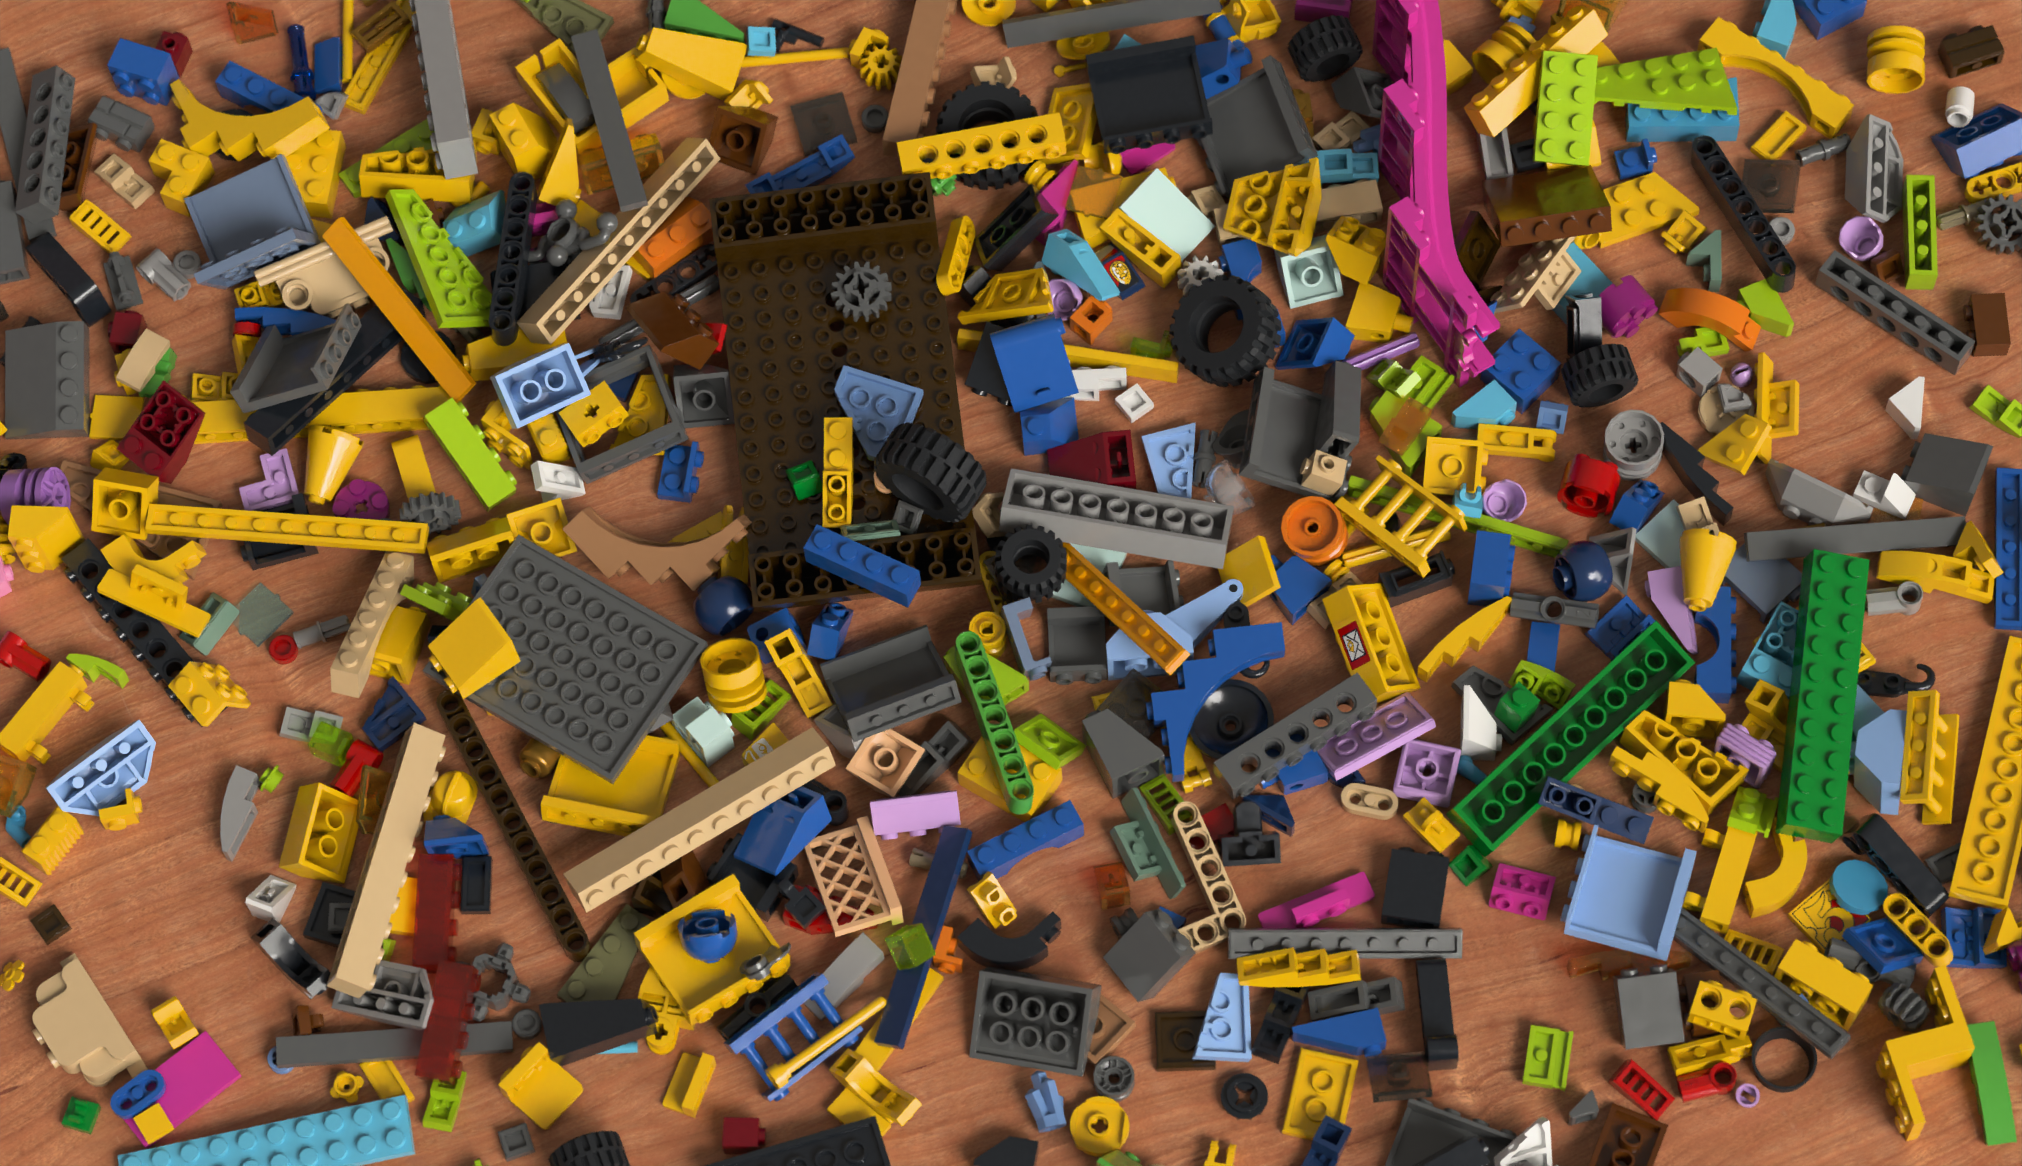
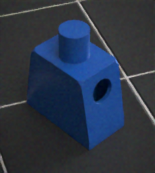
M1229 39L1196 45V56L1206 99L1240 82L1241 67L1253 61L1252 54L1248 48L1238 50Z
M1271 555L1281 588L1272 592L1269 596L1289 623L1293 625L1307 613V607L1311 602L1329 590L1332 580L1296 555L1292 556L1284 564L1275 555Z
M787 608L747 627L750 636L749 641H752L758 647L760 659L764 664L774 661L764 642L789 628L795 633L804 650L808 649L798 622Z
M1299 734L1289 737L1294 742L1304 740L1303 736ZM1270 749L1266 754L1269 757H1277L1280 755V752ZM1311 750L1303 755V759L1298 764L1292 767L1287 765L1279 770V774L1269 782L1263 780L1259 785L1262 789H1265L1277 783L1281 792L1284 795H1288L1328 782L1329 771L1318 752Z

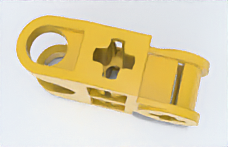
M650 966L640 986L638 999L641 998L651 1006H654L658 1015V1022L656 1023L658 1033L646 1037L648 1047L657 1055H666L675 1048L679 1029L694 1031L695 1024L692 1026L689 1024ZM661 1033H665L661 1040L656 1039V1037H660Z

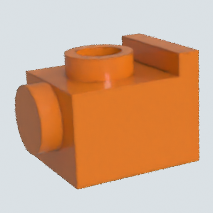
M1091 295L1070 316V330L1091 346L1097 336L1113 321L1111 306L1106 301H1100Z

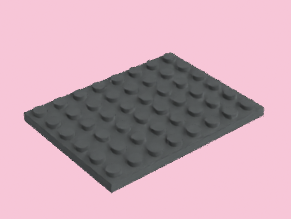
M518 535L468 607L478 598H482L511 638L520 662L465 699L613 784L693 669L702 653L706 650L708 644L705 640ZM429 661L422 670L424 675L448 688L443 680L447 677L443 670L437 672Z

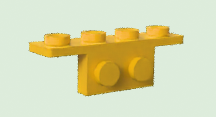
M1765 352L1758 353V363H1755L1757 388L1754 390V399L1757 404V414H1754V417L1769 423L1772 429L1756 456L1764 464H1768L1771 459L1772 439L1798 435L1799 383L1796 380L1773 383V361Z
M136 564L131 577L116 570L108 569L97 586L98 593L194 637H200L211 618L210 613L186 603L187 586L178 580L169 579L158 574L152 568H145L139 564Z

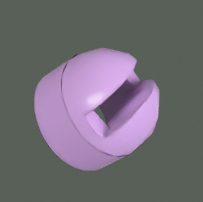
M1744 362L1734 365L1730 373L1731 382L1738 387H1745L1751 383L1753 370L1750 365ZM1745 370L1744 372H1741L1738 375L1735 374L1739 371Z
M1747 1083L1737 1089L1736 1100L1742 1107L1752 1108L1759 1102L1760 1093L1756 1086ZM1743 1090L1755 1098L1753 1103L1740 1095Z

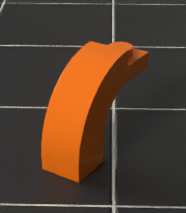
M1696 288L1667 290L1658 312L1659 315L1676 328L1702 326L1717 331L1745 352L1753 350L1761 329L1759 324L1748 317L1750 310L1740 303L1723 295Z

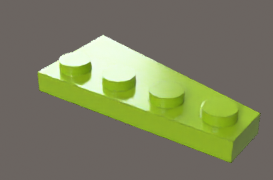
M428 119L373 153L398 150L400 153H407L417 147H424V150L433 149L430 135L435 133V131H430ZM361 160L339 173L341 181L354 198L361 196L359 180Z

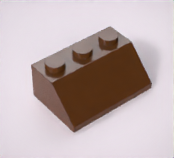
M664 291L628 304L626 307L627 311L661 352L701 370L719 345V342L712 335L714 331L700 321L701 315L689 307L690 302L680 294L673 296Z

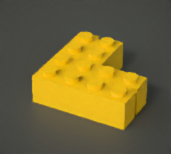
M559 38L540 50L542 64L545 69L541 71L538 57L534 54L517 65L515 70L519 84L558 133L561 134L566 120L561 117L537 80L536 75L560 63L576 81L587 98L588 95L578 60ZM635 47L608 64L626 129L669 101L666 85L656 72L650 69L648 65L636 60L638 50ZM596 123L574 134L576 155L579 159L602 145Z

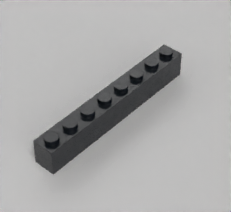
M399 286L426 319L423 302ZM377 305L368 310L360 319L362 326L328 390L258 409L244 422L246 434L250 442L273 456L403 339Z

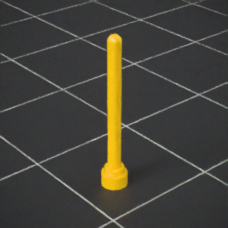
M877 997L785 1064L782 1062L778 1065L774 1063L767 1068L765 1073L770 1082L778 1090L788 1083V1079L792 1077V1072L884 1008L887 1003L884 997Z

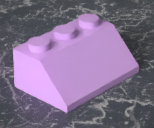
M957 790L870 800L875 836L881 835V840L896 839L900 832L909 831L910 837L927 835L926 829L938 828V833H942L944 825L952 827L961 825Z

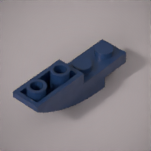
M1547 776L1537 804L1591 825H1599V828L1641 844L1645 843L1654 819L1652 816Z

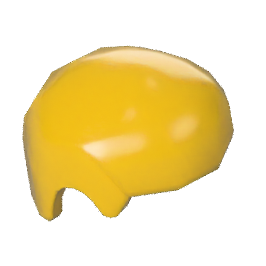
M1102 142L1091 145L1088 159H1084V170L1087 178L1094 184L1115 180L1122 169L1121 154H1104Z

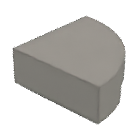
M330 92L317 98L314 103L321 106L324 114L332 119H338L349 95L342 92Z
M1718 384L1717 390L1723 413L1751 409V401L1745 393H1742L1730 384Z

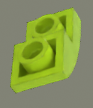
M1524 660L1519 662L1508 682L1512 686L1520 682L1534 695L1537 694L1557 709H1560L1567 702L1576 684L1545 667Z

